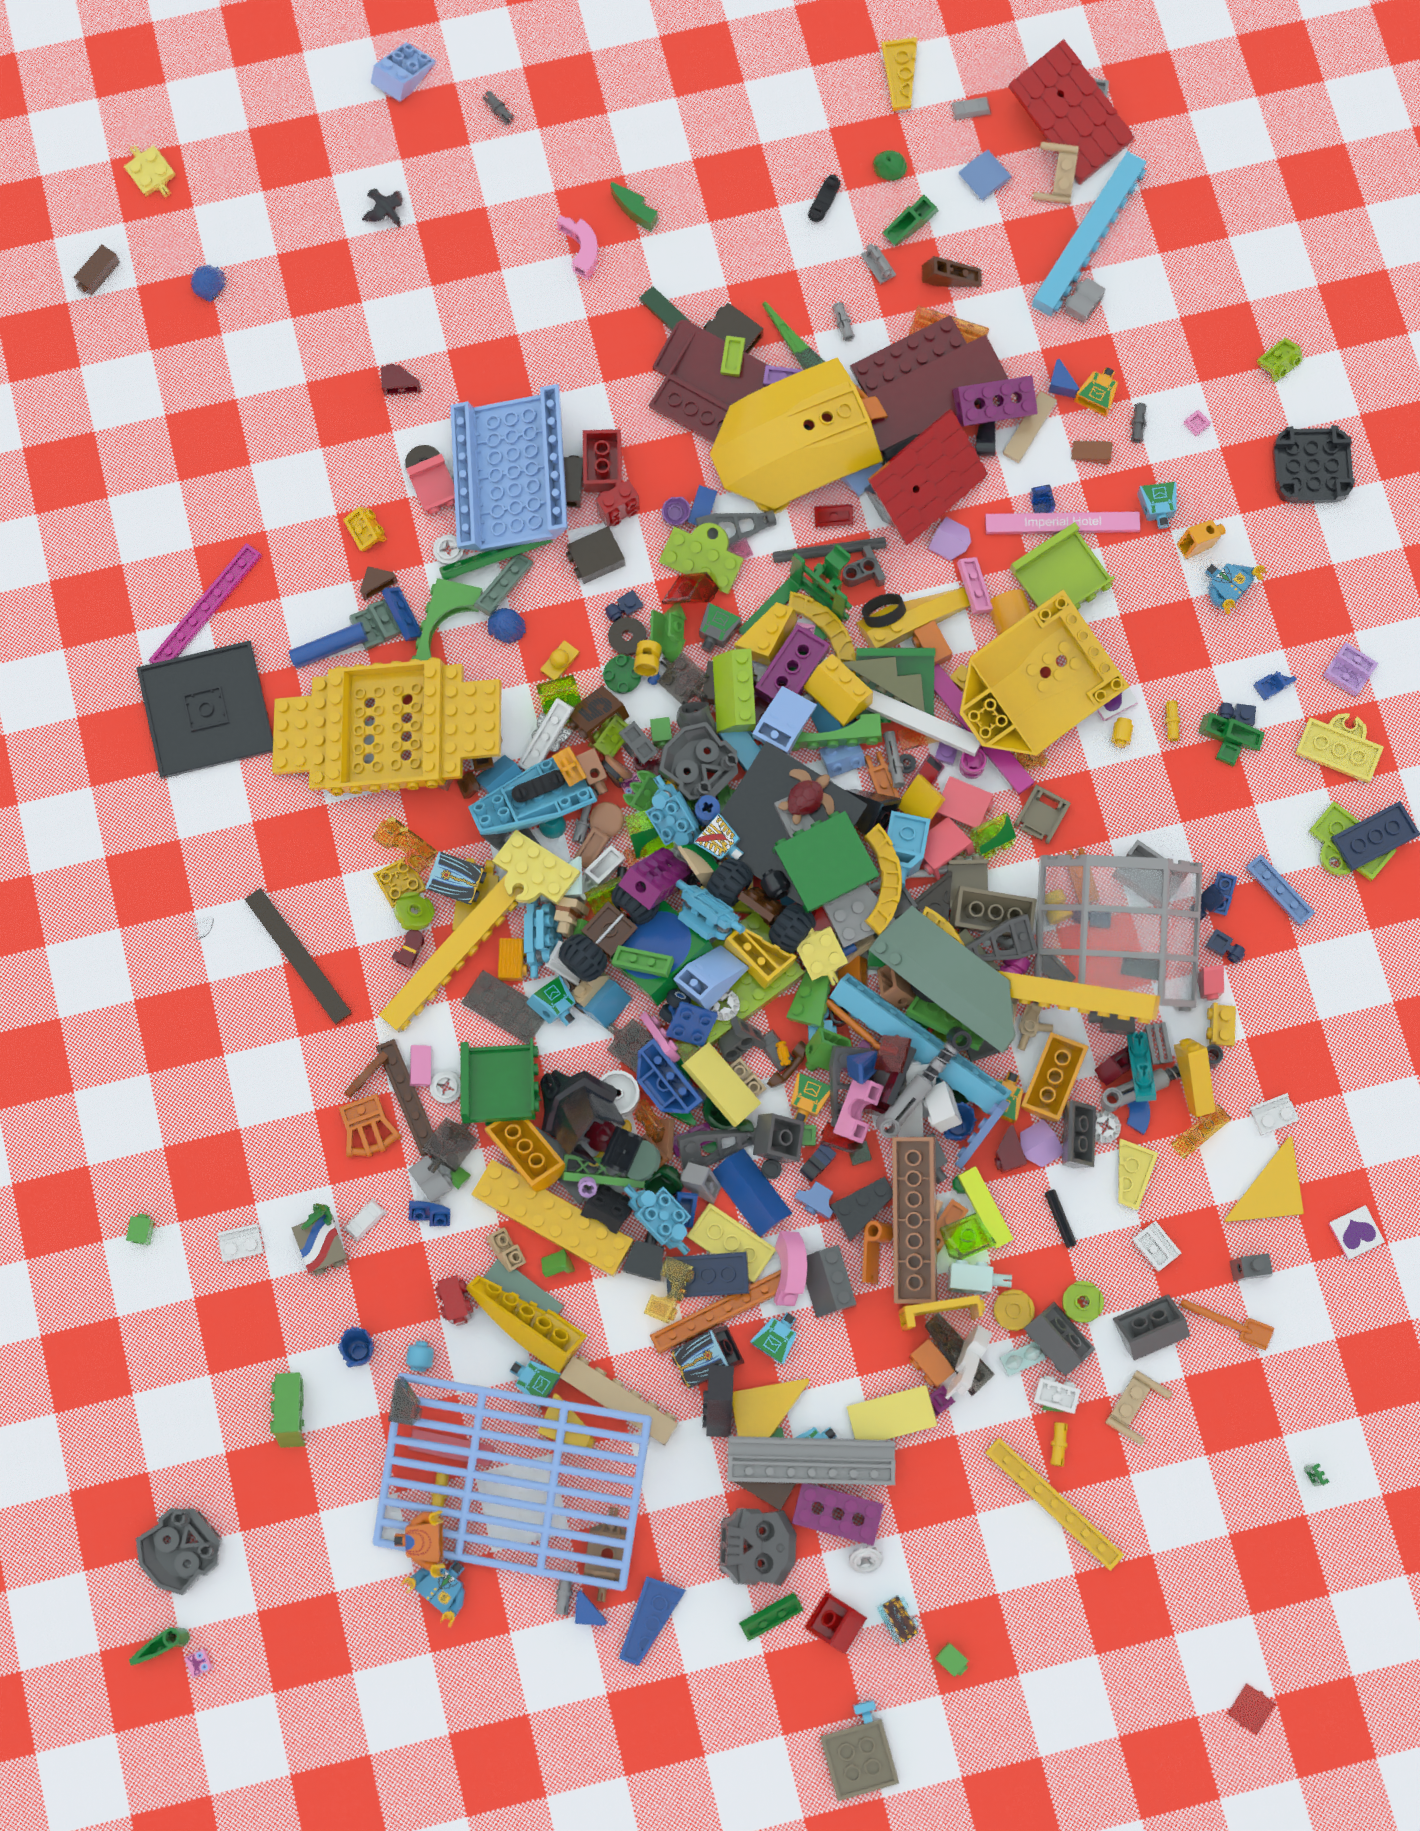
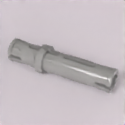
M887 731L883 734L889 761L888 771L892 776L893 787L902 788L906 785L903 776L904 766L900 762L895 732Z

